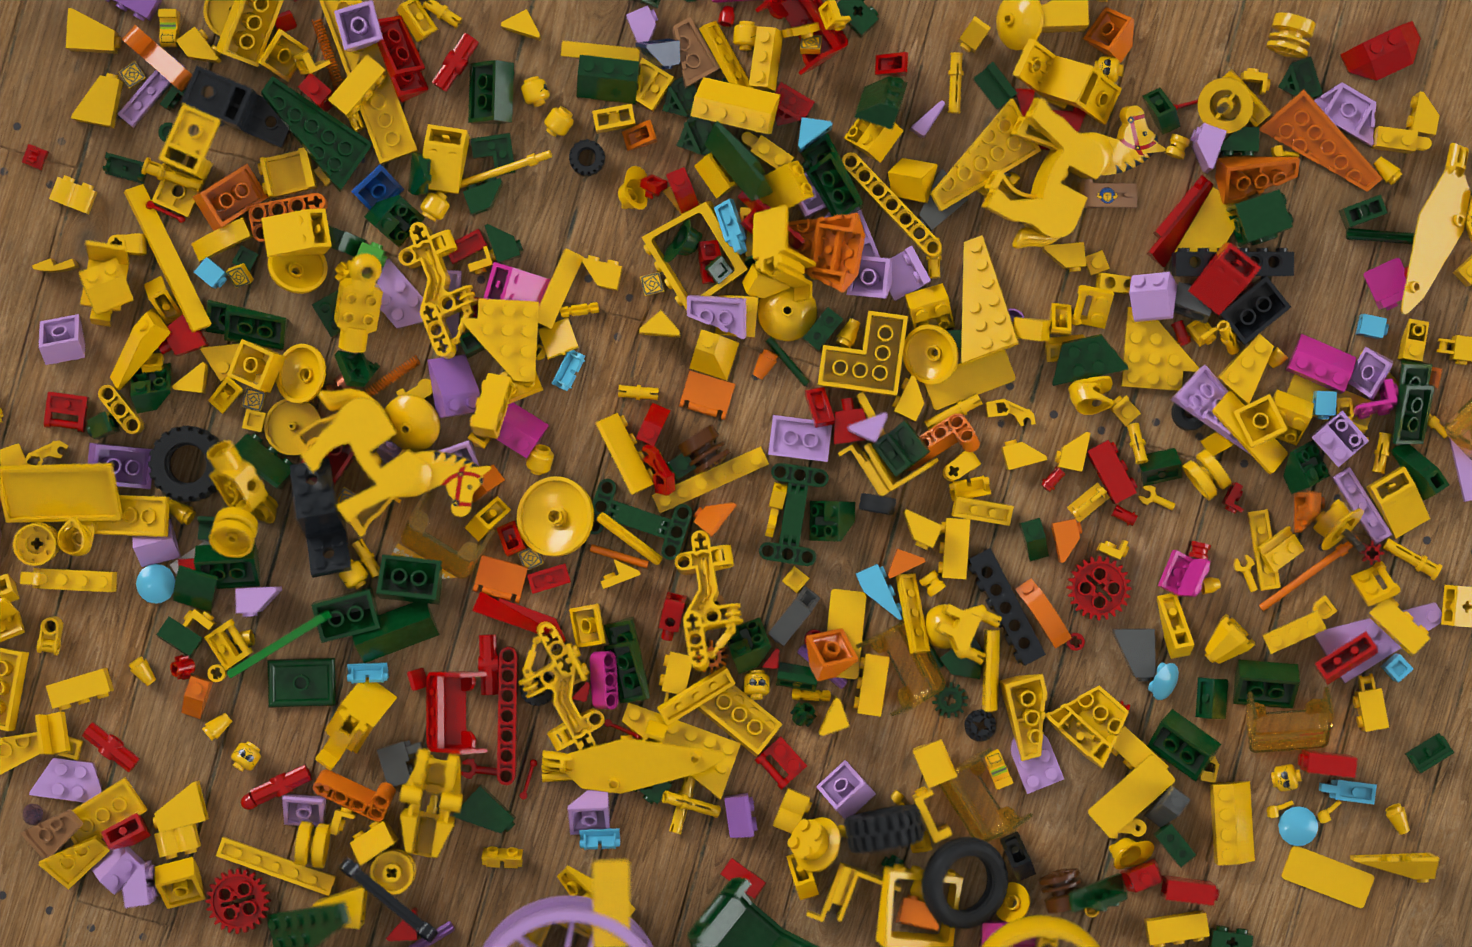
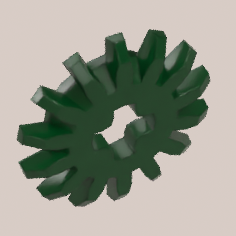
M950 682L949 687H946L945 683H943L944 689L941 690L937 687L936 690L939 691V694L933 693V697H936L937 700L932 701V704H938L935 711L941 709V716L946 712L947 718H950L951 713H954V716L957 717L956 711L959 710L963 713L964 710L961 709V706L967 707L963 700L968 699V696H962L965 689L959 691V684L953 688V682ZM952 694L956 702L948 706L944 698Z

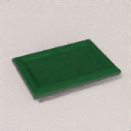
M335 658L267 660L269 708L336 706Z

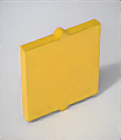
M568 317L554 322L552 329L546 327L538 329L548 360L579 348Z

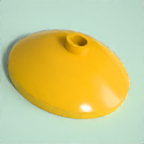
M1003 0L997 12L996 27L999 38L1006 47L1012 50H1023L1029 38L1038 39L1043 27V9L1039 0Z
M324 254L269 257L267 264L273 281L282 289L297 294L309 293L319 288L324 282L328 271Z
M792 287L764 299L760 298L757 309L758 320L763 330L772 338L780 341L798 340L807 334L816 321L817 306L815 299L812 296L809 300L794 301V288ZM785 307L791 308L790 314L784 313Z
M931 324L922 325L912 330L906 337L903 361L908 372L915 376L916 380L925 384H938L947 380L954 373L958 364V348L953 337L945 329ZM935 349L938 351V355L934 353Z
M296 344L283 353L285 358L276 378V384L279 392L286 400L302 404L314 399L321 391L326 377V365L318 349L308 344Z
M401 395L394 398L386 406L385 412L397 430V433L389 439L399 448L404 450L409 448L414 452L423 451L432 446L437 440L440 433V420L436 410L428 401L416 395Z

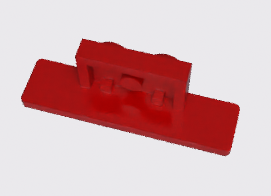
M742 191L737 197L752 211L740 224L753 235L754 214L771 208L759 199L751 201ZM788 226L787 242L797 250L805 240L800 233Z

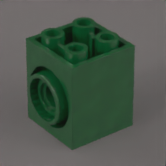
M1280 189L1237 203L1226 209L1227 212L1237 211V215L1229 216L1230 220L1234 219L1235 229L1233 232L1238 247L1249 243L1252 246L1277 238L1278 233L1293 227L1292 214L1287 211V200Z

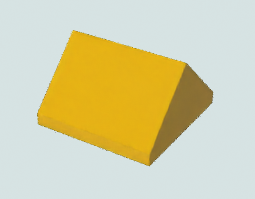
M278 29L258 63L289 82L297 69L292 56L307 52L309 48L283 30Z
M902 158L888 171L891 191L898 198L928 203L938 165Z
M662 310L639 330L640 335L680 338L681 335L680 331Z
M1270 394L1233 411L1251 448L1271 441L1288 430Z
M600 603L569 609L575 644H577L578 648L605 644L607 642Z
M837 696L834 697L818 730L819 735L824 736L849 727L841 701Z
M942 739L913 748V753L928 788L957 777Z

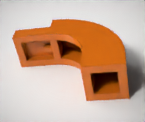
M1032 578L1015 589L1055 649L1072 638L1063 621Z

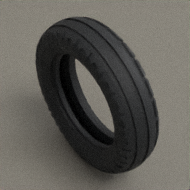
M960 837L950 840L940 846L926 864L927 866L922 878L923 898L930 913L944 925L956 929L974 928L987 922L1001 907L1007 893L1008 872L1002 856L988 842L974 837ZM966 856H976L982 861L987 872L985 891L979 901L973 906L963 910L953 909L946 902L943 894L945 875L950 866L958 859Z

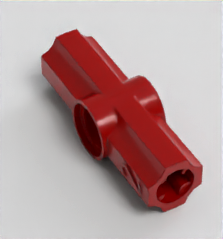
M464 33L454 50H451L442 63L443 66L432 83L447 93L457 76H460L467 67L468 59L474 53L479 42L472 36Z
M496 634L479 635L480 656H478V671L487 672V676H480L481 695H498L499 656L497 655Z
M94 722L82 734L86 740L98 748L100 754L116 762L128 773L140 760L138 756L124 746V743L113 734H108Z
M305 764L288 773L284 772L269 779L270 781L250 791L253 800L259 805L276 796L278 798L293 791L294 788L313 779Z

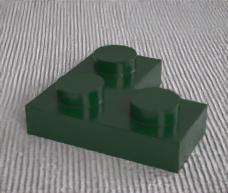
M510 133L470 138L473 159L493 157L495 168L514 162ZM516 170L511 171V172H508V173H505V174H502V175L514 174V173H516Z

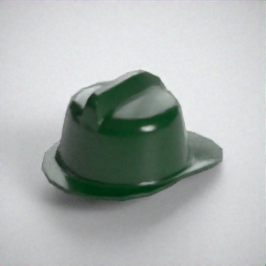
M686 219L682 223L676 236L668 246L664 256L665 262L672 261L677 255H690L698 248V243L702 239V233L691 227L690 220Z

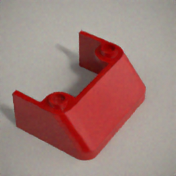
M766 0L755 9L757 13L768 8L774 18H786L791 27L800 26L801 20H806L810 16L812 19L807 24L819 23L820 30L813 32V35L821 36L820 54H802L803 62L806 66L798 72L800 75L817 68L848 46V39L842 30L825 29L818 10L823 4L822 0Z
M434 671L428 673L426 677V744L431 752L451 754L487 753V749L475 747L476 737L471 731H466V691L474 689L476 685L475 677L487 676V672Z

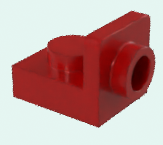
M1232 482L1221 502L1226 505L1224 509L1233 514H1236V512L1242 513L1244 510L1234 504L1235 501H1239L1243 494V491H1241L1243 486L1237 482Z

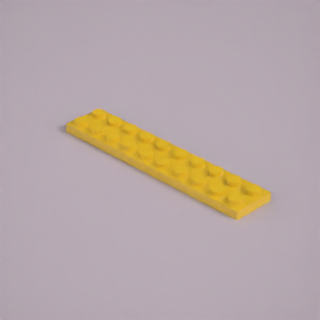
M319 0L347 77L367 54L387 72L385 75L387 77L386 80L372 90L374 93L370 99L364 100L359 105L379 163L384 164L418 151L378 44L375 43L369 47L352 52L344 50L334 11L362 3L363 1Z

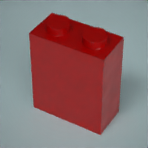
M1302 749V754L1298 755V766H1300L1301 770L1308 773L1356 778L1358 758L1347 754Z
M1163 875L1160 895L1166 900L1214 906L1215 901H1218L1219 889H1216V885L1211 881Z

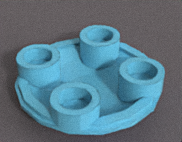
M148 565L137 576V592L147 602L155 604L165 602L174 593L175 576L164 565Z
M1162 662L1158 665L1157 674L1148 686V690L1153 693L1157 700L1166 699L1173 692L1178 681V667L1174 663L1166 664Z
M1300 806L1291 807L1279 817V833L1288 844L1303 846L1315 838L1318 831V821L1314 813L1309 809Z

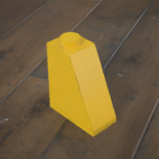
M68 8L66 48L69 51L118 53V48H121V37L116 31L73 8Z
M107 73L106 76L100 75L72 113L71 119L78 122L114 128L123 81L118 79V75Z
M199 780L192 782L154 813L153 824L159 833L209 819Z

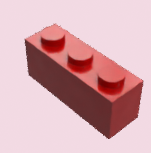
M1106 440L1087 450L1086 454L1112 503L1117 504L1136 494L1135 488H1137V485L1132 477H1128L1126 473L1128 468L1123 459L1119 460L1116 454L1119 451L1115 443H1110L1109 440Z
M1365 631L1316 662L1315 667L1328 685L1378 654V648Z

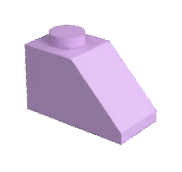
M647 5L626 14L636 41H651L656 29L655 21L658 20L654 9L650 10Z

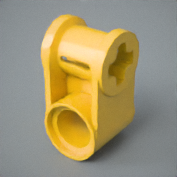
M116 234L108 239L107 244L113 245L117 244V240L122 243L120 246L127 247L128 255H147V239L144 234Z
M964 451L943 468L942 475L947 481H955L982 463L974 452ZM950 468H951V469H954V468H955V469L957 470V471L955 472V475H956V476H954V475H951V476H950V475H949Z
M52 616L42 621L37 642V653L43 651L58 656L63 622L59 617ZM49 621H53L56 624L54 631L49 629Z

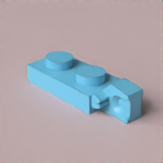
M729 198L715 206L714 210L725 242L730 247H733L735 253L741 255L747 251L744 242L746 236L743 226L740 224L741 220L735 202Z
M1331 779V784L1319 783V791L1328 792L1329 798L1373 805L1375 803L1376 784Z

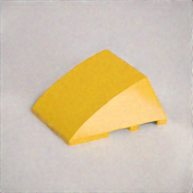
M1099 685L1078 696L1075 700L1061 705L1060 708L1046 713L1045 718L1084 757L1103 769L1129 711Z

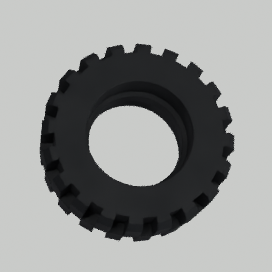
M194 426L175 427L169 432H164L161 435L162 437L154 442L155 447L149 453V456H151V460L148 461V467L151 469L149 475L154 480L155 487L160 489L163 495L176 501L196 502L206 499L212 493L218 491L209 476L215 469L208 459L207 453L214 445L220 442L210 431ZM185 445L199 448L206 458V469L203 476L192 483L179 481L171 471V458L174 452Z
M900 805L870 810L851 815L844 821L848 846L852 853L895 849L920 842L924 837L920 810L916 805Z

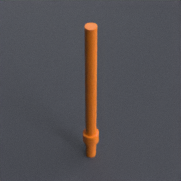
M1349 541L1339 544L1335 547V551L1258 606L1264 612L1334 560L1348 554V550L1354 546Z

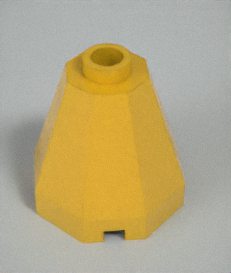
M1226 613L1220 619L1205 647L1207 652L1205 656L1211 663L1217 662L1220 664L1249 651L1255 645V641L1252 638L1248 640L1246 638L1249 635L1248 632L1234 618L1229 619V615Z

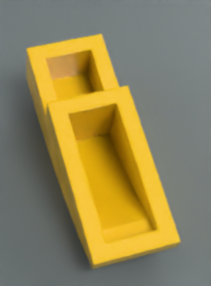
M242 217L191 244L199 262H201L206 257L210 258L231 249L253 236L246 220Z

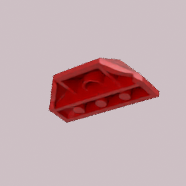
M1410 21L1340 54V57L1348 73L1378 81L1412 65L1421 38L1413 21Z

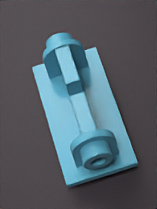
M574 350L567 352L551 384L565 391H568L569 388L571 389L576 378L574 374L579 372L583 362H585V355Z
M387 663L347 664V682H351V684L365 683L366 677H369V683H384V681H388Z
M619 829L579 830L580 848H584V850L598 849V844L601 843L602 849H616V847H620Z

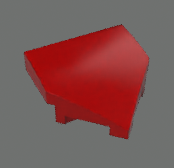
M780 82L774 92L775 94H780L775 117L777 126L800 121L802 117L806 118L815 101Z

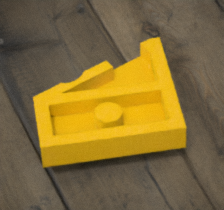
M641 58L636 101L654 112L667 92L668 86H671L675 78L646 59Z
M239 344L202 347L200 349L221 382L227 377Z

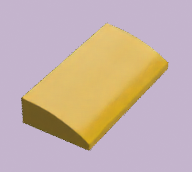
M984 629V653H986V657L983 658L982 709L984 711H997L1000 630Z
M0 647V730H16L29 652Z
M735 685L696 708L733 739L741 743L754 756H758L783 725Z

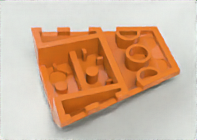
M850 213L848 215H835L833 217L788 222V226L800 233L805 242L797 250L787 242V248L816 262V266L804 269V273L844 293L858 276L865 233L859 214Z

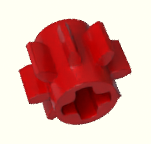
M1370 540L1368 545L1362 543L1365 549L1359 552L1364 554L1361 560L1364 562L1368 559L1370 565L1375 560L1381 562L1379 556L1385 554L1383 551H1379L1382 545L1379 543L1375 546L1373 540ZM1371 548L1376 551V554H1373L1372 557L1367 554V551H1370Z
M188 655L174 657L176 662H172L170 665L172 675L177 677L178 680L190 679V673H194L196 668L193 659L189 658Z

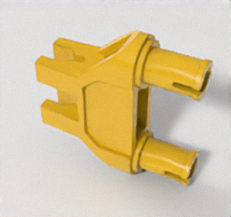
M950 604L944 605L942 613L955 618L954 625L951 627L945 623L937 622L934 630L948 637L952 649L958 658H968L981 665L984 662L982 658L986 657V653L971 647V642L978 625L983 621L997 628L1000 624L998 621H1001L1002 617L987 611L986 606L982 604L965 610L958 609Z

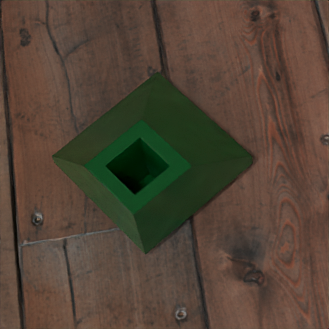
M400 195L376 202L364 216L398 247L410 236L409 230L411 225L415 222H422L425 219L422 214Z
M171 363L163 364V369L155 372L142 373V369L139 368L131 378V399L137 414L157 410L171 393Z
M1314 440L1290 452L1283 475L1291 494L1307 489L1330 476L1328 467L1324 463Z
M810 501L809 541H842L855 523V502Z
M760 617L736 626V633L727 642L739 674L758 667L771 648Z

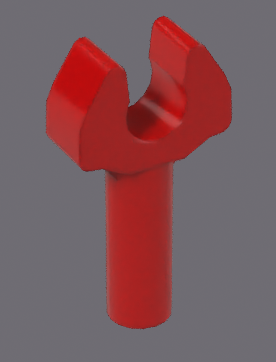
M473 758L462 761V764L472 767L470 772L461 771V775L467 779H472L475 774L497 776V768L478 766Z

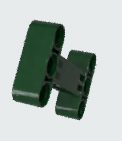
M777 463L772 467V477L777 481L788 482L779 543H763L759 548V554L765 560L811 566L816 561L815 552L809 548L799 547L808 486L823 487L828 483L829 476L822 469ZM778 466L786 470V474L782 478H778L774 474V470ZM798 469L805 472V479L802 481H798L794 477V473ZM816 473L824 474L825 481L822 484H817L814 481ZM766 545H770L774 549L773 554L769 557L764 556L762 553V549ZM786 548L793 551V557L789 560L782 557V551ZM806 551L811 552L813 555V559L809 563L802 561L801 556Z
M603 479L598 485L592 503L594 520L600 514L596 510L597 502L604 501L607 509L603 513L607 514L617 523L664 538L661 550L663 557L667 560L675 559L680 553L692 517L691 508L685 504L678 505L674 510L672 519H668L614 501L617 490L616 483L611 479ZM605 482H610L613 485L611 493L606 494L603 492L602 485ZM682 507L687 508L689 511L686 519L679 518L677 514L678 510ZM600 524V529L598 531L591 530L590 534L596 535L601 533L604 526ZM675 526L681 527L683 531L679 538H675L671 534V530ZM668 545L676 548V554L672 557L665 554V548Z

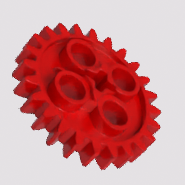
M1091 556L1089 559L1090 563L1083 559V566L1081 567L1076 564L1075 566L1078 571H1071L1074 577L1067 578V580L1072 582V585L1066 586V588L1072 590V592L1067 594V597L1074 598L1070 604H1077L1075 611L1082 609V616L1089 613V619L1096 615V619L1100 621L1101 615H1103L1105 620H1108L1109 613L1115 617V610L1122 612L1120 605H1127L1124 598H1130L1131 596L1126 594V591L1132 590V588L1127 587L1126 584L1131 582V580L1124 578L1128 572L1121 573L1123 565L1116 567V560L1109 563V557L1102 561L1101 556H1098L1097 561H1095ZM1098 568L1104 571V576L1100 580L1094 576V572ZM1086 575H1089L1096 584H1103L1102 590L1112 600L1108 601L1101 592H1095L1096 586L1086 578ZM1083 582H1087L1090 589L1087 593L1083 594L1080 591V585ZM1111 583H1116L1118 586V591L1115 594H1111L1108 591V586ZM1100 596L1104 603L1102 607L1097 608L1094 605V599Z
M237 868L235 873L233 869L228 870V875L225 872L221 873L222 879L219 877L214 878L217 884L212 883L209 885L213 891L206 892L207 895L211 896V899L205 900L206 903H211V906L206 910L213 912L209 918H217L214 923L215 925L222 923L221 930L228 927V933H231L235 928L236 934H239L242 928L244 933L249 930L248 926L254 930L256 928L255 923L258 925L262 924L260 917H267L264 911L270 910V907L266 906V903L271 902V899L266 898L270 891H264L267 884H260L262 877L255 879L256 872L249 875V869H245L243 873L241 868ZM243 883L249 886L248 894L241 890ZM223 889L229 890V899L223 897ZM255 895L254 899L222 907V903ZM248 903L254 905L253 913L247 911L246 906ZM229 908L235 911L234 918L228 916L227 911Z

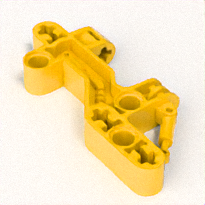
M415 222L409 230L413 245L401 250L398 258L401 264L410 269L423 266L427 277V284L420 307V315L435 353L444 359H451L457 352L456 345L460 344L462 332L465 333L466 327L460 322L457 328L459 330L458 334L453 338L446 320L448 317L461 311L464 312L462 318H471L474 315L473 306L478 303V299H474L476 295L475 292H471L473 289L472 285H466L449 292L451 279L442 257L458 249L451 230H443L433 234L428 226L422 222ZM420 229H423V231L421 232L422 237L418 235L420 234ZM413 254V260L407 263L408 255ZM449 300H452V307L450 309H446V303ZM431 309L434 310V311L432 312V316H433V317H431V316L428 315V314L431 313V311H430ZM438 326H441V333L439 335H435V329ZM444 345L448 346V348H446V353L443 352V350L445 349Z
M698 530L691 537L693 551L678 554L675 558V566L680 574H697L699 589L687 609L683 621L690 663L695 670L703 671L708 668L709 659H714L717 651L720 648L722 649L731 636L736 633V625L742 624L743 619L739 617L742 615L741 611H738L741 608L740 604L715 605L719 595L716 571L734 566L731 545L712 547L708 534L703 530ZM701 538H703V540H704V541H703V547H704V549H701V547H700V545H699V541H700L699 539H701ZM683 560H688L689 565L687 567H680V563ZM727 612V613L724 614V616H725V618H727L728 620H723V617H722L721 613ZM716 614L718 619L715 622L708 621L710 615ZM692 618L696 619L695 627L697 630H693V627L690 623L692 622ZM726 627V631L716 643V648L708 652L706 631ZM694 637L701 638L699 644L693 645L691 643ZM696 652H699L702 660L700 664L697 663L698 657Z
M541 622L537 627L538 636L532 639L533 646L528 652L522 669L525 678L521 679L518 683L524 686L523 691H527V698L533 697L546 689L552 690L551 701L563 722L547 732L556 751H560L575 743L578 750L585 749L580 739L581 737H584L590 743L589 748L594 747L596 742L591 732L603 725L604 715L596 708L588 709L581 714L578 712L572 701L576 666L556 628L550 622ZM544 627L551 629L549 634L553 638L552 640H549L545 634H542ZM542 642L551 658V662L532 672L531 669L537 653L535 649L537 644ZM554 644L561 645V650L557 654L551 652ZM563 657L564 661L570 664L567 671L564 668L561 669L563 664L559 658ZM547 671L553 672V678L550 681L543 679V675ZM539 677V680L543 683V685L538 687L537 685L539 683L537 680L534 681V678ZM594 713L599 714V720L596 723H591L589 720L590 716Z

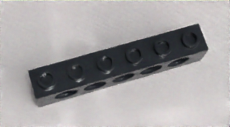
M1178 248V252H1172V276H1199L1208 265L1210 258L1214 257L1217 252H1209V248H1197V252H1190V248ZM1238 248L1249 258L1254 257L1256 264L1261 267L1255 276H1294V252H1288V248H1276V252H1268V248H1256V252H1249V248ZM1191 257L1197 259V266L1195 268L1190 265ZM1270 257H1273L1276 261L1273 268L1268 264Z
M991 548L968 558L970 563L967 564V567L972 575L976 574L979 580L976 584L981 593L985 591L988 597L985 601L989 609H994L996 614L1002 617V620L998 621L1000 623L999 628H1004L1006 642L1009 646L1013 645L1016 651L1013 655L1018 664L1022 662L1025 666L1046 655ZM985 566L990 567L992 570V574L988 578H984L981 574V570ZM994 584H998L1001 587L1000 594L996 596L992 595L990 591L991 586ZM1003 602H1008L1010 605V610L1007 613L1000 611V605ZM1012 620L1019 622V628L1016 631H1012L1009 628V623ZM1026 637L1029 644L1026 648L1021 649L1018 641Z

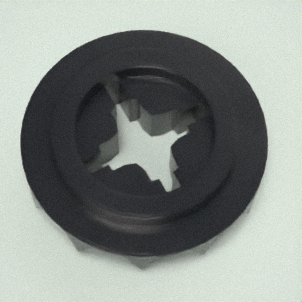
M981 709L971 712L966 717L964 723L967 735L971 739L980 742L990 739L995 733L997 725L994 716L990 712ZM985 718L984 725L988 730L981 729L977 734V726L973 721L980 723Z

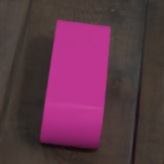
M595 651L590 656L592 704L596 709H615L619 700L616 656L610 651Z

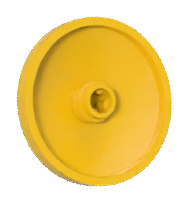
M547 477L535 482L524 493L518 505L517 526L519 533L527 546L542 555L559 557L574 552L587 540L593 527L594 509L588 493L581 485L564 477Z

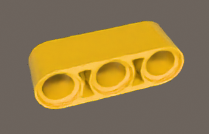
M104 385L99 389V399L124 431L134 435L140 434L144 430V422L115 386ZM111 389L113 397L107 400L105 391ZM121 404L126 409L123 415H119L117 412V408ZM132 420H136L138 423V427L134 431L129 427Z

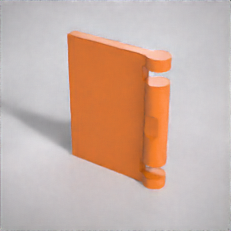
M689 371L679 407L683 408L685 400L690 401L688 405L689 410L715 418L718 410L723 411L721 419L725 420L735 384Z
M482 555L473 591L477 592L479 585H483L482 592L511 601L513 593L517 595L515 602L519 603L528 567Z

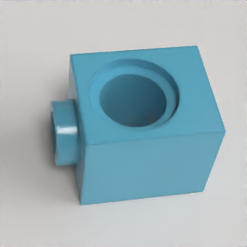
M208 257L194 271L196 275L214 289L217 286L220 288L227 280V273Z
M1361 314L1358 320L1356 335L1382 339L1383 336L1387 335L1389 324H1386L1387 318Z
M1313 391L1314 408L1312 415H1318V419L1330 420V416H1336L1337 392Z
M1397 653L1393 654L1380 666L1394 682H1400L1413 670L1401 654Z

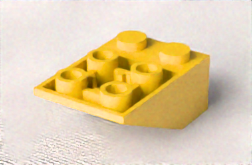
M428 124L423 148V159H431L430 174L432 181L431 184H428V190L459 194L470 142L467 130Z
M325 208L305 209L261 219L267 257L325 254L331 248Z
M1399 467L1366 486L1368 493L1395 539L1430 519L1418 489L1405 467Z

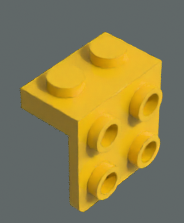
M5 597L0 598V642L25 633L20 612Z
M572 642L565 646L576 666L573 684L576 685L587 680L590 671L586 663H581L579 659L581 652L577 644L573 646ZM561 647L558 648V649H556V650H554V651H552V653H553V654L559 653L560 650H561ZM563 657L559 658L563 664L561 669L564 668L567 671L570 664H567Z

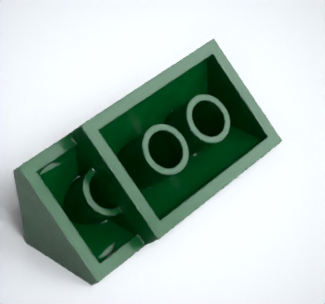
M719 121L715 122L705 142L706 147L751 201L770 195L773 191L763 176L765 171L758 159Z
M826 133L801 153L804 160L810 164V169L806 173L832 217L855 213L863 208V202L829 134Z
M212 300L207 301V315L212 324L206 328V332L223 334L226 341L240 343L241 339L263 347L284 349L289 319Z
M1401 359L1392 436L1393 444H1424L1435 387L1429 384L1432 364Z
M413 602L378 615L379 629L352 635L354 646L363 663H367L436 637L440 633L429 604Z
M634 616L605 624L604 628L609 645L604 646L605 651L613 652L616 656L620 704L649 699L650 691Z

